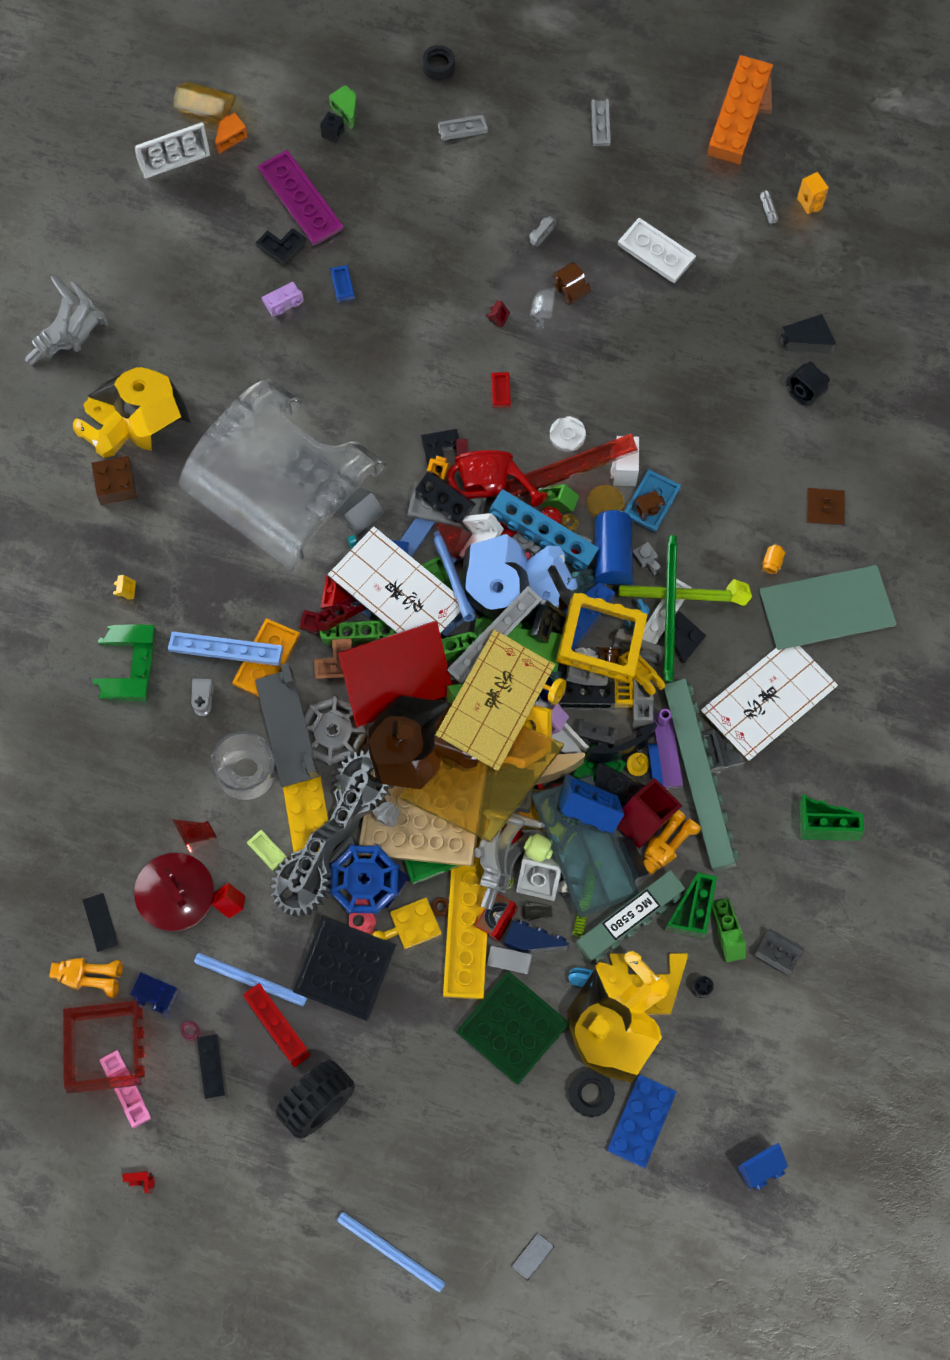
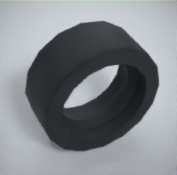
M435 45L429 47L424 52L423 70L428 77L435 80H443L453 74L455 56L452 50L443 45ZM435 57H443L449 61V64L443 68H434L429 65V61Z

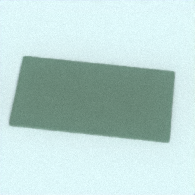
M877 565L759 589L777 650L896 626L897 624Z

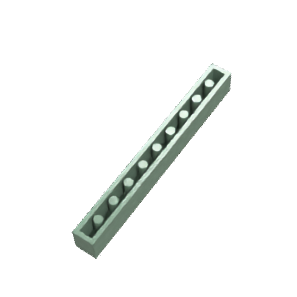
M686 678L665 684L666 697L711 867L714 872L736 867V860H739L737 849H733L731 841H734L732 830L727 829L726 823L729 822L727 812L723 811L721 804H724L722 793L717 792L716 786L719 785L717 775L712 773L711 767H714L712 756H708L706 749H709L707 738L702 736L701 731L704 730L702 719L698 720L696 714L700 711L697 701L693 702L692 695L695 694L692 683L688 684Z

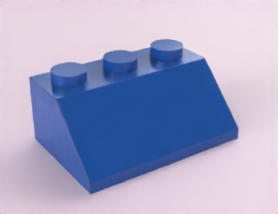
M570 775L565 776L558 801L561 813L569 818H577L583 824L596 826L602 832L608 831L613 834L624 816L619 797Z

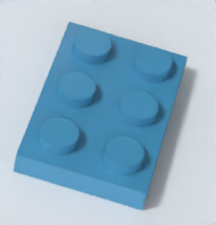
M648 469L624 512L630 515L632 522L656 533L680 491L681 485ZM656 490L658 495H662L665 505L662 506L658 514L654 516L648 515L646 521L643 522L634 507L636 498Z

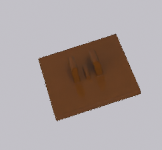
M808 488L807 523L844 525L845 490Z

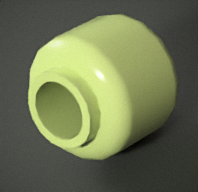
M538 833L533 836L529 835L523 847L527 857L540 863L545 858L549 860L553 853L551 848L552 841Z

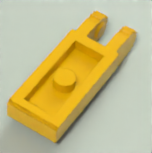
M629 651L618 657L617 662L620 665L626 666ZM639 655L633 678L641 686L643 685L644 690L648 694L653 695L656 690L650 681L652 680L654 685L660 690L665 688L664 681Z

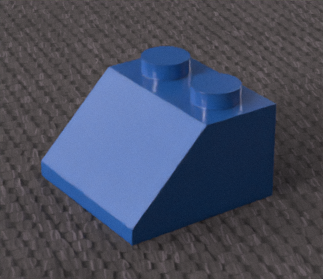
M776 1143L737 1168L749 1189L755 1187L759 1190L768 1184L766 1182L767 1179L773 1176L774 1180L784 1175V1169L788 1165L779 1143Z

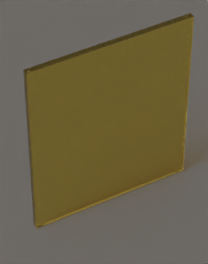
M522 725L498 771L480 760L475 768L464 771L441 760L437 774L421 790L406 788L401 794L400 799L491 843L563 749L564 744Z

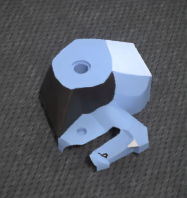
M505 534L471 544L464 553L462 587L467 600L479 612L493 621L527 586L542 600L547 599L558 608L560 594L548 573L551 565L556 567L566 588L570 589V591L576 589L578 584L577 580L572 578L565 564L566 555L560 546L548 545L528 560L525 551L517 541ZM539 603L522 621L536 617Z

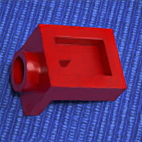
M151 1172L123 1173V1182L129 1183V1187L142 1186L141 1182H144V1193L152 1194V1189L155 1188V1178L151 1176Z

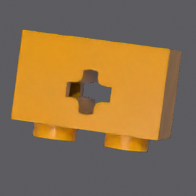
M818 172L802 179L797 196L798 201L807 214L816 213L823 208L829 189Z

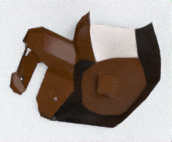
M402 695L376 718L368 729L367 738L373 768L377 780L381 784L421 790L437 774L441 760L461 771L477 766L478 759L464 751H459L457 747L435 735L454 700L452 703Z

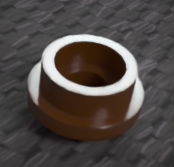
M443 897L434 899L431 903L433 914L437 917L447 916L449 901ZM443 905L445 908L444 910L439 911L437 909V906Z

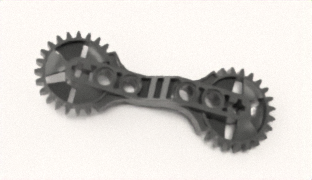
M361 750L360 754L354 752V758L347 757L348 763L342 761L344 767L343 769L338 768L337 770L340 772V775L335 776L339 780L337 783H334V786L338 787L334 791L337 807L331 819L311 833L302 850L291 853V859L285 858V865L279 863L280 871H274L277 877H273L272 880L276 881V883L271 888L276 891L271 895L277 897L274 903L279 904L278 908L284 910V913L297 917V915L304 917L305 914L311 915V910L317 912L318 904L324 905L322 899H328L325 893L331 891L330 888H327V885L332 883V881L327 879L332 875L328 860L335 846L349 834L354 833L363 816L373 813L372 811L375 809V806L378 807L381 805V801H386L385 795L391 796L388 789L394 788V786L383 785L377 778L369 774L370 771L374 770L369 750L368 752ZM351 773L353 775L352 777L347 776V774ZM377 786L381 788L380 792L375 790ZM286 874L290 876L288 880L284 878ZM288 888L292 892L297 893L286 900L283 897V893ZM314 889L318 891L317 895L312 893Z

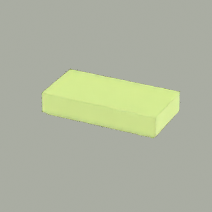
M262 830L246 842L273 872L279 867V863L283 864L285 858H287Z

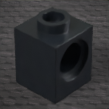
M328 111L320 124L321 137L337 143L345 130L344 118Z

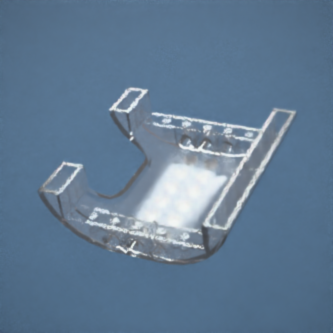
M265 379L244 391L202 436L185 463L180 476L179 487L293 571L304 559L303 548L364 479L369 474L376 478L387 465V462L357 441H350L339 446H328L316 441L289 421L284 415V412L291 416L302 404V400L276 381Z

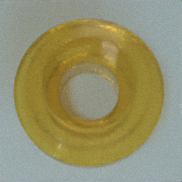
M567 514L561 519L562 526L572 532L577 530L579 521L576 516ZM571 522L573 525L567 526L566 523Z

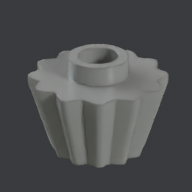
M385 801L372 811L373 815L377 818L376 820L383 826L387 825L392 828L396 826L400 810L394 804Z

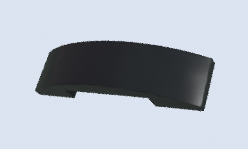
M656 722L640 728L636 738L613 748H609L606 743L589 749L586 757L587 762H615L640 751L653 737L657 728Z

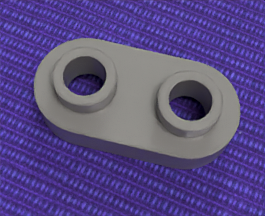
M552 216L544 217L537 230L534 229L529 236L530 244L538 247L554 229L557 220Z

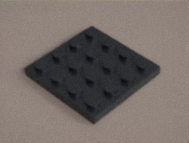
M322 916L293 992L369 1021L397 944Z

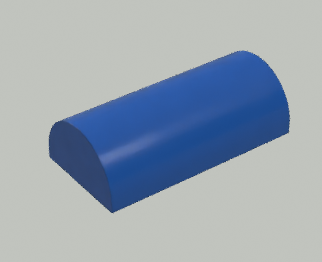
M604 511L595 518V546L599 548L595 554V584L600 582L602 584L633 585L632 519L630 515L623 511Z

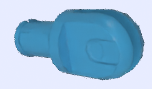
M575 967L569 972V982L574 986L583 987L594 970Z

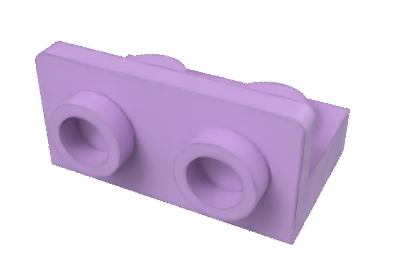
M294 282L262 297V301L272 317L281 315L286 310L297 307L304 301L302 291L297 289Z

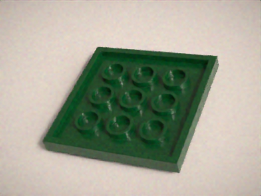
M508 970L458 1028L456 1034L516 1086H519L566 1030L569 1023Z

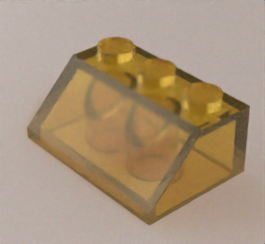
M186 82L176 86L173 107L178 108V111L182 113L192 112L195 113L196 117L205 118L206 116L211 118V121L220 122L229 115L236 95L192 82Z

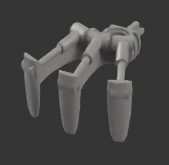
M56 276L51 277L54 285L62 295L61 306L54 322L32 340L36 348L25 357L26 362L31 366L43 355L51 358L61 349L69 350L73 348L74 351H80L82 349L81 345L88 338L89 333L97 323L99 325L104 324L105 327L107 326V319L104 313L98 309L97 303L74 281H71L70 284L79 298ZM78 306L74 314L69 319L71 307Z
M487 810L484 812L483 815L487 816V819L491 822L486 834L483 835L479 847L474 849V856L480 858V864L484 869L480 885L487 888L481 907L492 910L497 892L506 894L509 881L511 880L512 868L517 858L524 851L523 847L529 835L533 836L538 833L547 838L544 831L532 828H544L545 824L513 811L503 813L500 810ZM505 823L508 824L503 830V832L500 834L503 825ZM521 828L524 835L511 845L513 838ZM550 834L553 842L558 843L559 839Z

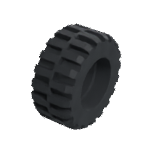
M326 1060L314 1067L294 1084L277 1105L276 1116L294 1137L299 1139L306 1138L328 1122L344 1106L355 1090L354 1081L335 1061Z

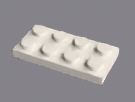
M641 218L634 222L617 244L620 248L674 284L696 259L695 254Z

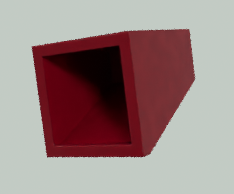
M654 778L623 807L624 816L617 827L629 839L632 838L635 845L640 849L683 805Z

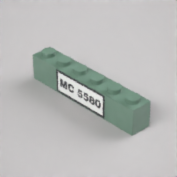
M671 870L577 940V948L590 964L593 961L598 963L606 956L605 952L609 949L614 951L622 944L620 942L625 937L629 939L634 936L639 926H647L653 921L651 917L657 913L659 915L664 913L668 909V904L672 901L674 903L680 901L684 897L683 893L686 888Z

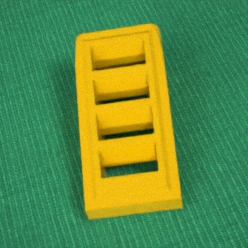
M614 679V708H633V679L629 686H619L618 683L627 682ZM618 690H629V692H618ZM618 696H629V699H618Z

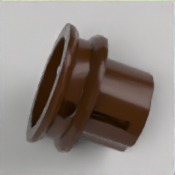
M596 647L598 649L596 655H600L601 660L616 664L617 656H621L619 654L621 648Z

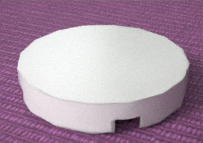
M571 416L557 419L550 428V441L554 447L564 452L578 450L586 439V430L583 423Z

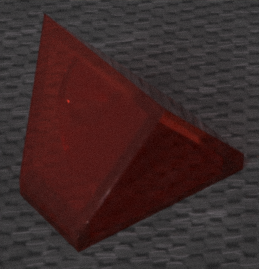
M437 523L436 526L451 556L460 559V553L472 536V533L463 528Z
M172 819L189 852L217 838L208 821L203 823Z

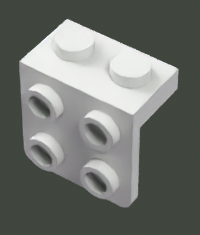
M492 513L467 515L464 517L462 522L470 530L472 536L459 555L461 558H464L465 550L471 544L500 536L504 528Z

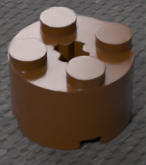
M571 262L552 274L555 280L554 286L558 292H563L565 295L563 298L567 305L573 304L591 293V287L589 283L585 284L586 277L576 263Z

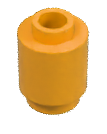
M772 545L767 548L762 563L765 572L777 574L781 569L786 554L783 547Z

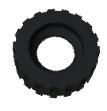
M587 1070L582 1072L571 1083L569 1100L575 1111L584 1117L593 1118L605 1114L614 1101L615 1092L609 1077L607 1078L596 1071ZM587 1084L599 1086L602 1091L600 1101L595 1104L586 1103L582 1098L584 1086Z

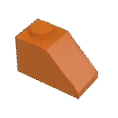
M236 113L228 115L220 121L215 139L218 154L248 138L246 126Z

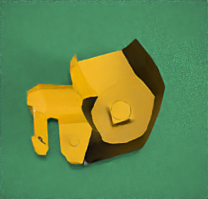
M136 367L112 378L87 396L88 400L83 404L85 412L97 422L103 424L102 428L97 430L83 420L76 418L73 422V431L78 437H83L96 448L97 454L106 458L114 456L129 438L136 446L152 451V434L180 417H184L189 421L190 418L182 397L168 376L147 368Z
M633 950L624 957L626 963L644 981L643 986L636 987L617 966L600 961L595 965L596 968L567 1009L570 1030L583 1063L599 1074L630 1083L634 1081L662 1038L658 1024L645 1011L667 995L670 985L663 975L660 977L655 975L641 960L642 956Z

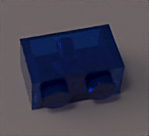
M140 972L130 995L134 998L133 1002L141 1006L148 1004L153 1006L152 1010L157 1013L163 1014V1012H167L170 1014L180 991L172 985Z

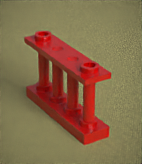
M260 983L243 994L251 1009L294 1068L311 1056L306 1046Z

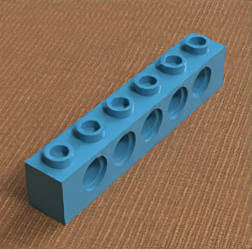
M503 489L488 512L492 513L497 518V521L506 524L510 530L519 532L525 539L534 541L542 549L548 545L560 546L566 555L565 561L570 563L576 570L585 572L599 549L594 544ZM506 510L512 511L514 515L508 514ZM522 520H527L530 524L527 525ZM539 530L545 531L546 534H541ZM555 540H560L562 544H557ZM571 549L576 550L578 554L572 553Z

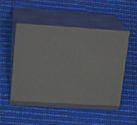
M361 487L333 509V513L357 537L385 514L373 493Z

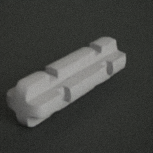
M761 192L760 198L769 223H777L779 217L775 212L776 209L770 198V192Z

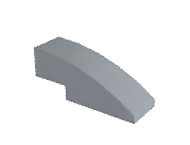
M633 678V729H640L653 723L654 696L648 694L644 690L643 685L641 686Z

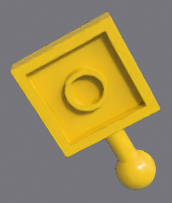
M427 897L391 911L389 914L395 928L385 932L377 930L372 933L373 936L384 940L398 935L404 950L442 935Z

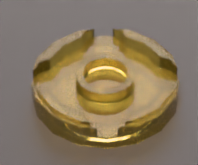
M601 485L595 487L590 492L587 499V508L594 518L604 511H622L624 508V498L617 488L610 485Z

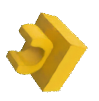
M125 575L118 576V580L114 582L117 589L113 594L128 600L134 599L136 581Z

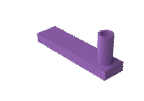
M663 709L660 713H653V723L656 722L657 724L654 734L659 748L663 785L666 789L679 788L683 786L673 719L670 710Z

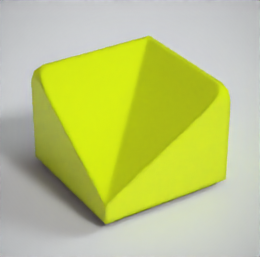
M733 579L726 588V590L732 592L731 602L745 606L752 598L749 584Z

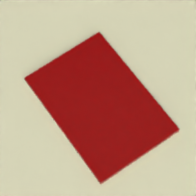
M432 621L338 653L356 727L374 722L391 703L402 695L436 700L447 696V686L452 685L450 673L447 671L448 665L437 621Z

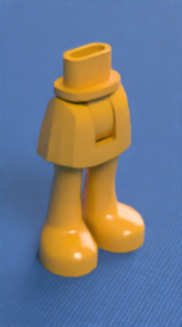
M680 810L669 819L667 826L657 838L652 837L647 845L643 863L647 872L651 875L657 869L660 870L661 867L666 866L677 857L675 852L687 837L697 835L702 830L696 822L687 819L669 845L665 842L686 819V816Z
M85 958L69 959L60 963L53 962L49 978L57 979L58 982L76 990H79L82 986L99 988L104 990L108 997L116 998L119 991L117 979L87 977L86 973L120 978L123 972V962L121 960H114L109 964L86 963Z

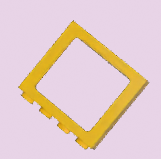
M574 593L569 602L556 662L630 683L635 675L648 614L638 609L625 608L621 604L608 603L604 599L590 598L583 593ZM581 607L635 622L626 666L572 651L571 647Z

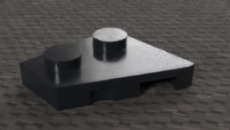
M678 610L675 613V647L680 655V662L685 663L706 637V634Z

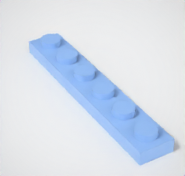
M180 632L171 633L168 645L169 652L275 666H280L284 649L282 645Z

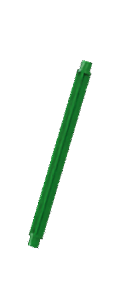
M675 535L668 536L663 674L664 682L668 683L673 682V675L675 674L674 648L678 547L677 536Z

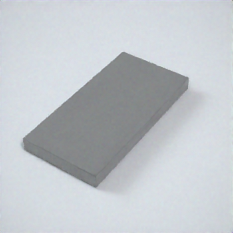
M414 482L407 517L469 530L463 522L458 521L455 523L447 517L449 514L444 510L440 512L434 508L432 501L429 499L425 501L418 496L419 492L415 488L420 482ZM427 484L426 489L428 492H431L434 486ZM443 493L441 501L446 503L449 497L446 493ZM487 497L471 498L470 500L476 503L469 515L484 514ZM458 504L456 506V512L458 514H461L463 512V506L461 504Z

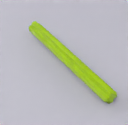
M620 585L619 596L666 598V587ZM676 588V599L730 602L732 592L730 590Z

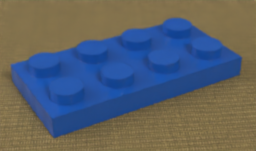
M639 1074L607 1152L645 1169L677 1091Z

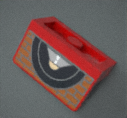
M497 894L492 910L485 908L475 926L489 934L492 940L499 942L517 912L518 907L515 902Z

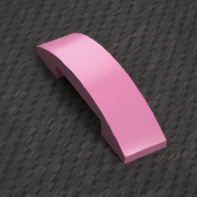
M116 1050L100 1059L99 1061L111 1081L131 1127L134 1129L152 1119L144 1099L119 1051Z

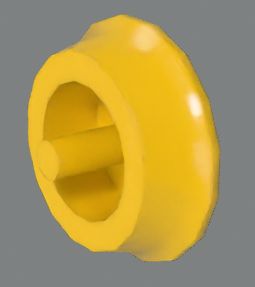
M636 752L628 758L627 770L633 776H642L649 769V759L645 754Z

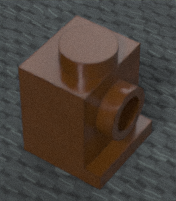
M654 490L636 498L634 507L644 522L648 515L654 516L658 514L662 506L665 505V501L662 495H658L657 491Z

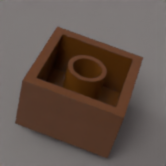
M129 456L92 462L96 494L100 505L137 498Z

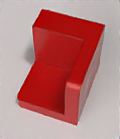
M227 883L215 891L212 906L227 918H232L243 910L245 895L233 885Z

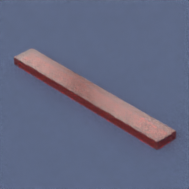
M631 433L524 475L536 490H540L638 452ZM517 478L506 481V488L503 489L517 498L529 494Z

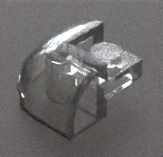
M543 288L533 298L529 319H533L536 322V329L543 330L544 321L551 322L556 288Z

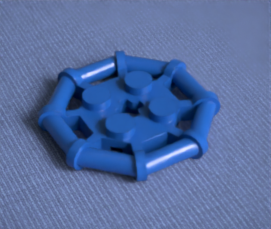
M351 844L340 857L329 865L332 873L330 876L332 883L330 884L331 891H329V895L332 894L348 914L368 913L377 915L395 896L398 897V870L400 866L388 856L381 845L360 846ZM357 853L373 855L371 859H359ZM353 855L355 860L347 868L342 867L341 865ZM377 856L388 866V868L382 869L375 862ZM339 871L344 872V884L338 886ZM389 872L390 888L384 886V874ZM363 874L370 878L365 885H362V882L358 880ZM346 889L353 896L351 902L340 892L341 890ZM382 890L388 892L375 904L373 899ZM357 899L370 900L371 906L355 905Z

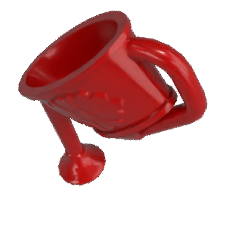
M499 450L467 452L455 457L456 464L451 466L447 472L448 483L469 499L498 495L502 489L506 488L508 475L516 477L527 489L532 497V507L540 506L548 498V493L539 492L533 487L512 460L513 455L509 452ZM458 470L460 472L462 482L464 485L463 488L465 491H461L459 489L454 479V474Z

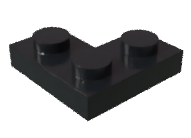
M292 228L280 240L267 230L258 239L256 246L284 265L306 242V237Z
M457 429L421 435L427 468L430 458L436 459V455L444 457L443 451L456 449V439H459Z
M547 599L541 600L531 635L541 643H548L551 630L562 634L566 614Z

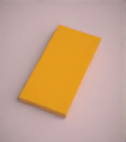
M266 618L254 642L282 645L284 649L280 666L243 661L232 685L259 697L255 680L282 672L281 665L286 664L300 637V632Z

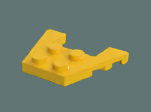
M670 953V974H655L659 977L663 975L670 985L667 995L645 1011L646 1014H671L688 953ZM609 954L612 966H617L636 987L643 986L644 981L637 974H628V964L624 957L626 954Z

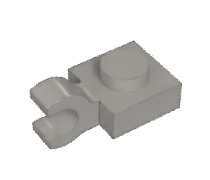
M519 532L512 537L525 552L531 553V556L541 551L534 541L525 539Z
M648 542L632 551V555L641 568L647 566L653 576L660 573L659 569L661 566L656 561L658 555Z

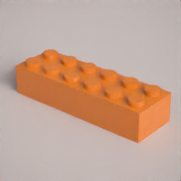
M743 55L739 56L709 143L708 156L741 165L771 77L773 64Z

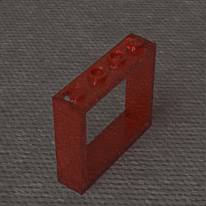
M137 1001L63 1009L64 1088L68 1094L142 1085V1078H145V1066L142 1065V1058H145L144 1046H141V1039H144V1028L141 1026L140 1020L144 1019L143 1008L139 1007ZM133 1015L134 1075L76 1081V1021Z

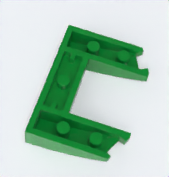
M142 624L108 626L109 631L104 639L100 637L98 640L99 645L134 647L130 678L93 679L94 686L99 685L101 694L98 695L99 699L147 702L156 637L155 626Z

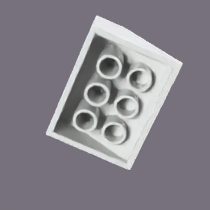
M203 122L136 145L135 154L144 178L146 179L210 156Z

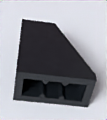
M823 314L784 326L779 335L780 343L785 346L786 351L831 354L836 347V342Z

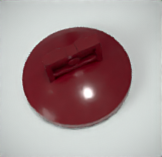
M167 853L150 861L138 875L134 888V900L140 915L151 926L167 932L187 930L198 924L209 912L214 899V883L208 869L201 861L184 853Z

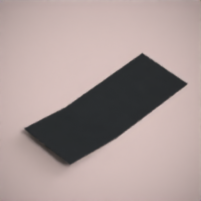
M104 893L83 899L97 952L118 945Z

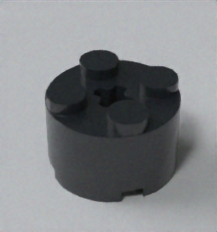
M810 361L801 365L786 379V387L789 385V394L796 402L801 405L809 404L808 406H811L828 391L830 378Z

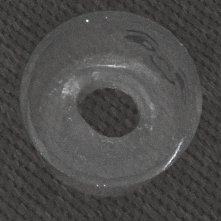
M238 731L228 734L217 743L211 756V767L217 783L223 792L238 800L258 798L265 794L274 783L277 770L272 750L267 741L256 733ZM249 758L256 763L257 772L252 776L242 777L234 772V766L239 760Z

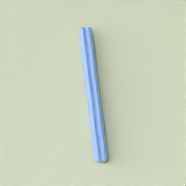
M198 953L195 957L194 962L197 965L252 987L260 983L267 993L297 1005L304 1006L307 1001L306 997L294 993L291 989L201 953Z
M345 1212L341 1213L337 1220L340 1224L437 1292L442 1291L445 1286L444 1281Z

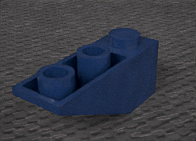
M513 920L504 941V946L518 952L535 953L567 950L569 943L562 936L555 935L553 937L542 928L537 927L534 929L529 927V924L525 921L518 920L516 922Z

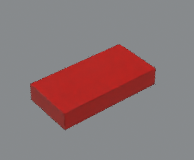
M509 372L491 373L493 408H510Z

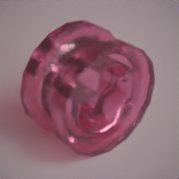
M188 1021L182 1025L181 1035L184 1039L193 1041L200 1035V1029L196 1023ZM188 1026L196 1029V1031H193V1036L185 1035V1031H188L186 1029Z

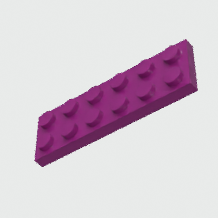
M288 150L257 166L258 171L313 246L343 230L342 223Z

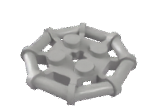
M333 696L331 699L315 704H309L304 717L308 732H313L316 740L312 743L315 758L327 763L328 766L346 760L348 756L354 758V752L358 753L368 730L366 725L358 727L359 729L352 728L350 719L354 716L351 704L339 699L338 696ZM332 706V710L328 713H320L318 711ZM337 706L349 711V713L346 715L337 711ZM315 714L317 718L313 726H308L312 716ZM336 726L337 733L329 734L328 728ZM356 734L358 737L351 747L348 742L352 735ZM321 746L329 750L328 755L315 750V748ZM343 747L348 750L333 756V750H340Z

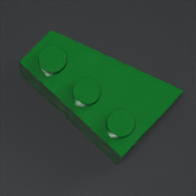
M802 794L799 802L801 840H861L864 833L863 813L841 806L826 804V801H817Z
M699 872L696 874L667 924L665 931L701 939L705 938L717 876Z

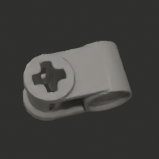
M212 678L192 679L191 704L198 716L203 717L211 712L214 690Z

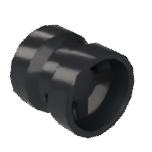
M707 976L698 977L692 985V993L698 999L708 998L714 989L713 981Z

